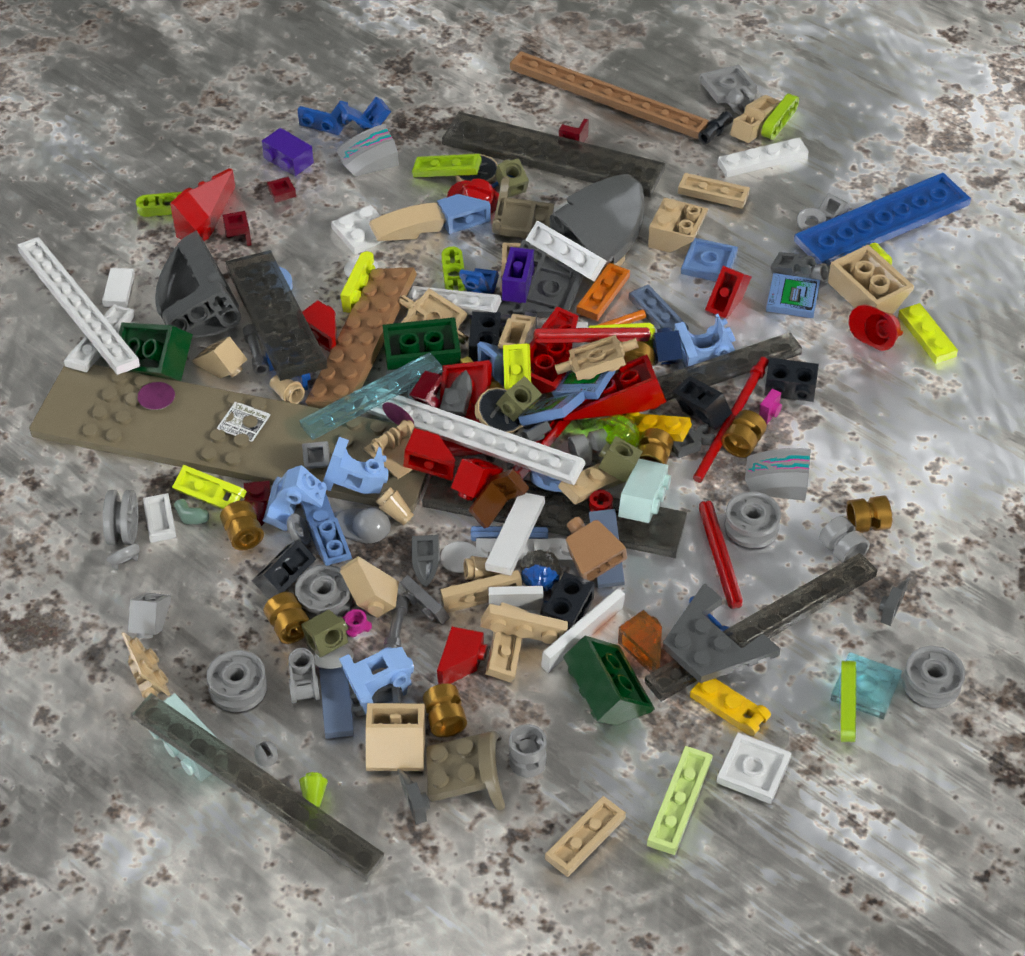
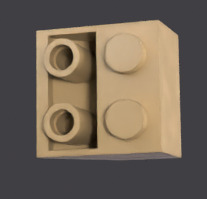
M664 197L649 226L648 247L670 253L693 242L708 212V208Z
M367 703L366 771H397V769L402 771H424L425 704Z

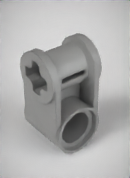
M306 648L293 650L288 658L292 704L297 703V700L314 698L315 700H320L318 678L312 652Z

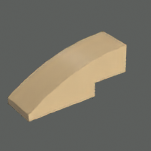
M764 95L749 103L745 107L744 114L733 120L730 135L750 143L761 134L766 119L781 101Z
M426 203L387 213L371 220L369 225L377 241L417 239L420 233L440 232L446 217L438 203Z
M512 314L511 318L507 319L498 348L503 349V345L529 344L533 339V333L536 328V317Z

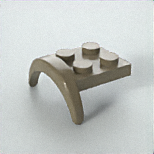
M504 176L501 181L495 217L492 221V233L527 238L537 220L550 227V215L554 213L555 204L508 198L509 178Z
M488 731L427 746V793L429 799L433 802L487 789L495 808L500 811L504 810L505 802L500 789L496 766V741L502 739L500 734L496 731Z

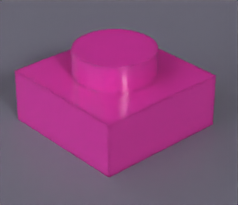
M774 389L769 392L760 404L759 415L765 420L766 425L773 417L776 418L782 408L780 403L781 392Z

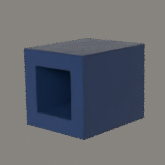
M670 327L657 329V333H654L651 337L652 348L656 354L655 366L680 363L683 358L679 330L672 331Z

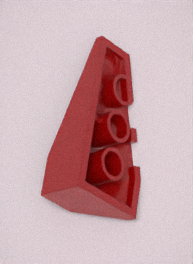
M228 168L212 176L208 182H199L198 187L194 189L190 187L185 189L170 203L177 238L182 240L197 230L203 241L209 239L235 189L232 169Z
M557 306L541 328H576L579 315ZM533 338L529 343L531 383L541 394L555 391L567 374V372L558 375L555 365L569 361V350L572 349L573 343H535Z
M646 354L631 360L626 365L621 366L618 369L619 372L612 376L598 399H585L584 402L563 418L564 421L644 412L666 403L648 355Z

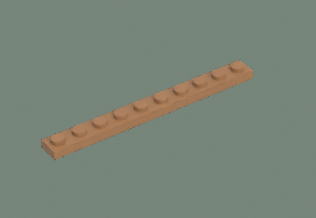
M522 51L510 62V70L699 139L698 134L709 123V120Z

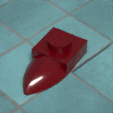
M270 481L244 483V490L247 491L244 501L252 505L257 521L262 526L265 523L263 518L271 493Z

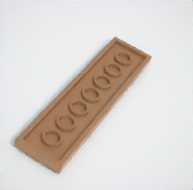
M414 267L372 269L369 281L361 291L359 301L354 304L336 340V346L332 348L305 401L307 406L315 408L353 407L383 346L382 325L394 323L402 306L399 304V299L403 295L407 296L417 276Z

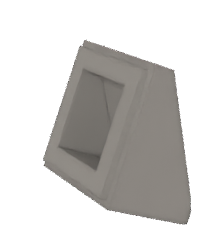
M828 193L818 209L825 213L826 218L832 219L847 213L850 206L848 202Z
M328 441L302 444L304 468L314 469L329 466L330 449Z

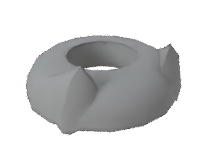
M816 208L801 210L797 216V226L802 231L811 228V226L805 224V221L808 219H814L818 224L827 221L825 213Z
M296 513L291 514L287 519V529L291 538L294 541L299 539L304 546L309 545L311 534L307 522Z
M139 545L127 546L110 555L107 561L116 570H118L119 564L130 559L137 561L140 551Z

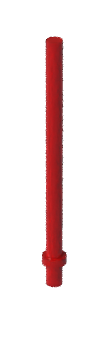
M760 357L758 363L751 368V375L731 409L732 414L724 421L693 476L694 481L698 483L703 481L723 445V435L731 426L737 414L744 408L759 379H763L765 369L769 363L766 357Z

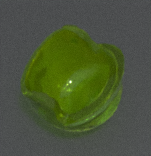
M615 414L595 422L599 429H605L607 432L606 441L608 444L611 445L615 436L637 448L640 441V432L636 423L628 416Z

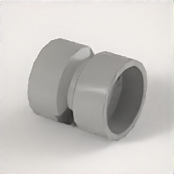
M599 429L589 432L587 437L584 434L568 437L569 454L583 458L586 463L584 467L590 466L592 461L597 464L601 463L603 458L599 454L606 443L610 445L611 443L605 429Z
M844 516L832 519L822 529L819 536L820 541L829 550L834 549V556L844 566H850L858 562L867 553L870 546L869 541L859 531H855L853 524Z
M524 724L516 727L509 737L510 767L518 776L525 778L535 777L546 766V735L542 729L535 725Z

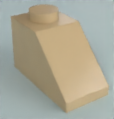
M229 336L207 346L192 362L221 379L228 375L231 377L237 375L243 369L241 365L248 359Z
M359 556L340 568V572L357 606L377 618L396 608L399 581Z

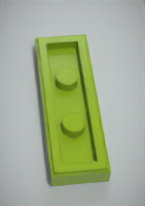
M480 154L417 157L412 174L414 178L477 175L482 159Z

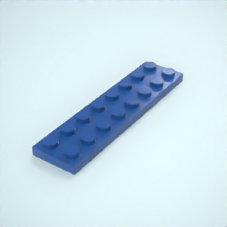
M942 172L795 234L794 242L808 256H813L816 264L824 263L828 266L831 265V262L871 243L880 244L970 205L971 198Z

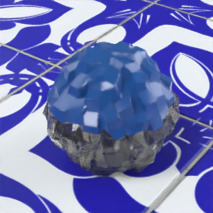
M543 550L528 551L523 557L522 563H520L521 579L526 586H543V591H548L552 589L556 580L560 581L563 569L560 567L558 558L552 552L547 553V551Z

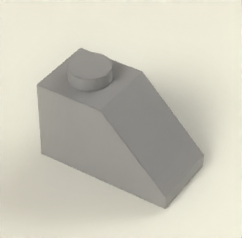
M145 592L131 599L128 633H137L136 637L149 639L161 632L171 602V595Z

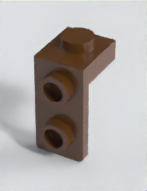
M513 469L495 474L470 507L469 512L483 528H488L509 499L524 495L529 487Z

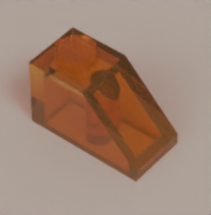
M642 610L619 626L618 644L654 677L658 676L661 658L662 626L657 618L650 616Z

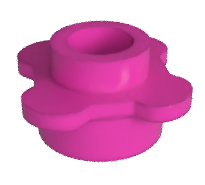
M351 610L342 617L347 624L348 631L346 633L349 637H356L357 634L363 631L369 632L372 629V623L367 621L366 613L362 610Z

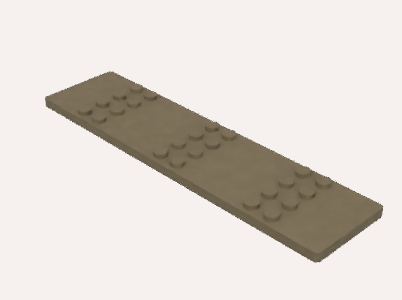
M64 365L29 429L31 436L34 438L178 467L186 465L198 471L252 482L270 481V485L273 486L274 480L277 477L282 478L287 470L300 465L304 467L303 443L328 441L331 460L338 438L341 437L349 440L346 450L353 459L367 462V460L374 458L364 450V447L371 444L372 439L381 437L385 431H389L392 427L396 428L398 425L393 422L128 371L117 375L112 368L93 365L87 372L65 367ZM164 382L174 389L175 398L169 406L163 409L151 410L139 403L137 398L138 392L149 383ZM234 402L242 403L270 414V417L252 442L249 441V437L246 434L234 436L224 432L222 429H217ZM232 412L229 414L225 422H229L234 418V414ZM249 415L244 417L242 422L245 427L251 428L257 425L258 420L255 416ZM328 467L307 470L323 482ZM412 470L397 480L388 471V481L383 484L380 493L363 494L333 484L331 491L326 490V495L331 498L379 507L375 501L385 490L391 487L394 491L397 490L411 512H414L428 474Z

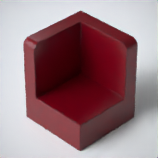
M584 118L579 128L562 124L559 128V147L580 151L588 137L589 119Z
M240 211L223 214L226 237L244 235L247 246H251L246 212Z
M424 371L409 395L415 401L440 409L441 401L436 397V394L441 388L440 382L443 377L437 373Z

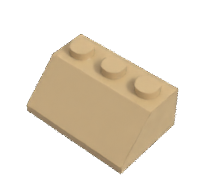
M869 245L831 262L828 284L854 308L865 304L893 314L914 289L912 283Z

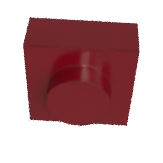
M289 176L267 182L268 190L275 203L296 197V190Z

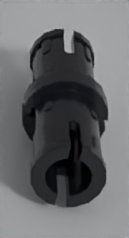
M725 111L716 119H712L707 127L698 134L700 142L705 145L709 144L715 137L723 134L724 129L733 122L732 114Z

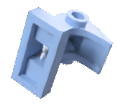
M716 314L715 324L710 326L706 333L701 335L691 334L684 322L675 323L674 331L679 330L682 362L687 375L697 373L698 363L725 359L730 354L736 352L732 342L736 341L730 327H724V325L728 324L726 318L721 320L719 314Z
M339 437L323 480L327 486L326 490L331 491L333 484H337L363 494L380 493L383 484L388 481V469L384 468V462H386L387 457L382 455L381 448L378 447L374 459L360 462L348 454L346 447L349 440Z
M302 465L287 470L282 478L277 477L273 482L263 522L287 531V519L294 513L296 504L305 501L320 508L322 507L327 489L326 484L317 479Z
M402 647L384 648L380 652L355 664L349 654L339 658L343 671L365 714L367 713V703H373L372 696L381 687L393 684L394 687H400L403 695H406L408 686L412 685L410 677L414 671L413 662L410 657H407ZM380 668H387V669H385V670H383V671H381V672H378V673H376V674H374V675L372 674V672H373L374 670H377V669H380Z

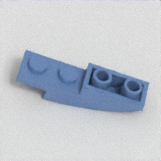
M326 493L321 508L309 502L301 501L300 504L307 520V526L323 563L328 566L352 559L340 524L334 516Z

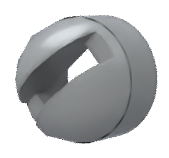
M823 263L812 266L811 274H809L810 279L820 280V283L827 282L829 278L827 265Z
M263 741L256 746L254 755L259 765L268 767L277 761V748L272 742ZM264 750H268L271 755L267 757Z

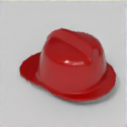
M484 179L460 181L451 186L448 191L447 197L460 194L489 201L490 214L496 211L499 193Z
M865 304L857 306L849 315L848 324L854 337L877 350H889L894 346L898 337L903 334L900 322L896 316Z

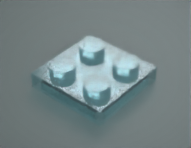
M849 652L846 661H856V710L884 720L900 681L902 670ZM841 673L830 698V701L841 704Z

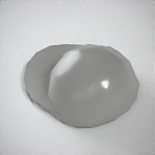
M351 508L341 511L336 516L344 537L361 543H375L384 539L390 532L391 524L385 512L378 508Z

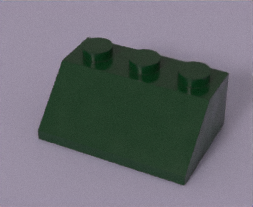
M455 317L382 325L387 370L435 366L436 373L442 375L443 365L461 363V350Z
M584 636L563 656L568 665L569 674L575 678L579 686V692L589 704L591 715L596 721L616 726L655 710L619 645Z

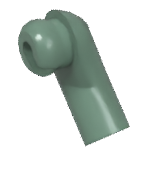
M179 499L174 503V507L184 524L199 525L201 523L205 524L209 520L207 510L189 508L185 499Z

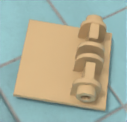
M403 420L396 428H390L381 437L372 439L371 444L364 447V450L373 458L376 456L378 447H380L382 455L387 457L386 462H384V468H387L397 480L413 470L403 467L405 448L412 435V430L415 428L411 420Z
M122 632L121 634L130 652L128 664L143 698L152 701L157 698V694L161 691L169 696L170 692L166 685L168 678L157 665L159 659L156 653L151 648L148 650L144 648L138 638H131L125 632Z

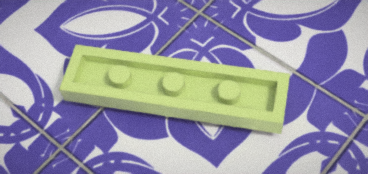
M685 746L647 839V846L672 855L676 854L711 765L712 754Z

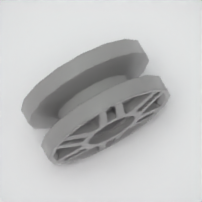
M108 490L103 506L105 541L108 545H115L121 533L123 543L125 545H133L138 531V501L134 490H126L122 500H120L117 490Z
M753 491L735 495L728 502L724 527L731 541L747 548H761L771 544L777 538L780 528L781 510L773 498L764 493Z
M316 565L301 574L296 582V598L309 620L327 610L332 611L337 617H343L353 606V596L338 566Z
M921 647L912 652L908 658L902 684L906 694L923 707L934 709L947 707L956 701L961 692V687L965 680V668L962 661L953 652L944 647Z
M243 650L228 651L215 658L207 669V685L213 703L222 710L230 712L246 711L259 704L267 692L265 666L261 659L255 654Z

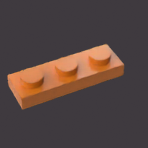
M609 263L576 306V313L598 321L629 279L630 270Z

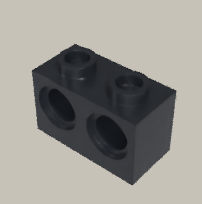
M472 311L468 348L469 357L473 362L478 361L477 344L482 341L498 346L506 323L501 322V313Z
M769 357L764 396H767L774 389L781 392L780 398L814 402L819 364Z
M692 376L686 378L673 391L682 412L703 424H708L714 430L732 414L722 392Z
M298 539L287 545L251 581L270 599L284 592L316 558Z
M564 572L560 581H555L551 590V598L549 601H544L540 615L568 621L569 630L587 613L594 599V582Z

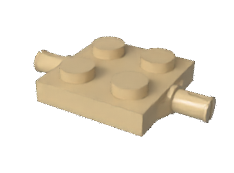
M430 288L415 302L406 297V295L401 296L402 298L399 299V304L409 309L407 316L401 323L455 317L459 342L464 345L465 341H468L469 336L459 331L460 325L468 317L467 313Z
M613 335L569 350V361L555 365L557 374L572 370L579 381L582 379H592L597 374L606 371H616L621 366L626 365L624 360L625 352L639 348L636 338L621 343L617 336Z

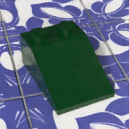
M121 322L119 335L138 357L140 367L134 368L129 372L176 381L182 380L193 334L173 325Z

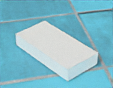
M110 268L102 299L103 307H112L113 304L127 307L135 276L134 269Z
M169 494L143 498L150 543L177 538Z
M543 586L489 587V604L499 606L503 602L524 610H541L543 605Z

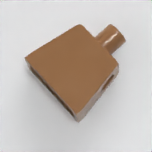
M575 517L568 522L567 527L572 534L565 539L566 545L581 578L592 581L627 559L626 547L599 520H594L585 525L580 517Z

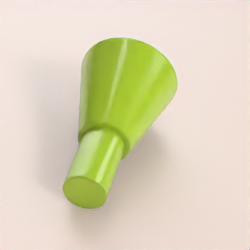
M309 772L299 779L306 809L305 826L315 828L318 821V809L320 808L328 780L320 773Z

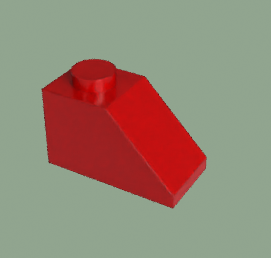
M722 266L705 310L728 319L743 299L752 277L732 268Z
M317 300L297 315L299 332L328 352H331L332 348L336 346L337 340L336 313L332 307L326 306Z
M414 428L405 448L403 467L453 480L456 460L441 437L429 431Z
M462 459L451 488L459 491L458 496L472 501L473 498H478L493 475L502 473L504 469L484 459Z
M451 627L437 669L438 685L451 684L478 670L480 661H485L488 651V645L484 644L483 632Z

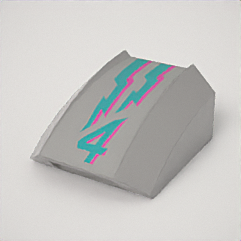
M386 124L373 127L356 135L337 149L344 166L354 176L398 166L397 148Z
M783 448L747 456L745 481L750 492L755 491L770 497L805 501L811 449Z

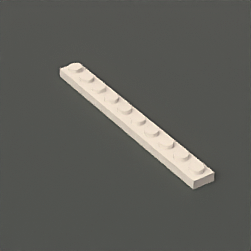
M37 237L17 244L21 256L114 372L118 375L140 367L138 357L42 240Z
M372 386L361 405L365 412L390 420L384 413L382 405L385 402L397 404L411 415L414 420V427L417 429L429 431L439 435L441 439L571 485H575L586 464L583 458Z

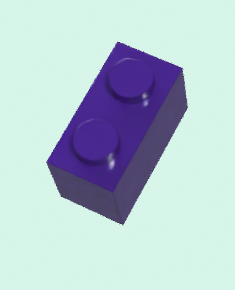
M282 128L277 129L262 140L264 158L293 176H297L314 163L312 146Z
M510 247L502 277L503 301L526 303L534 272L533 249Z

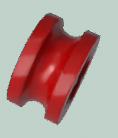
M597 490L590 495L589 509L591 512L613 508V497L608 491ZM599 501H603V505H599Z

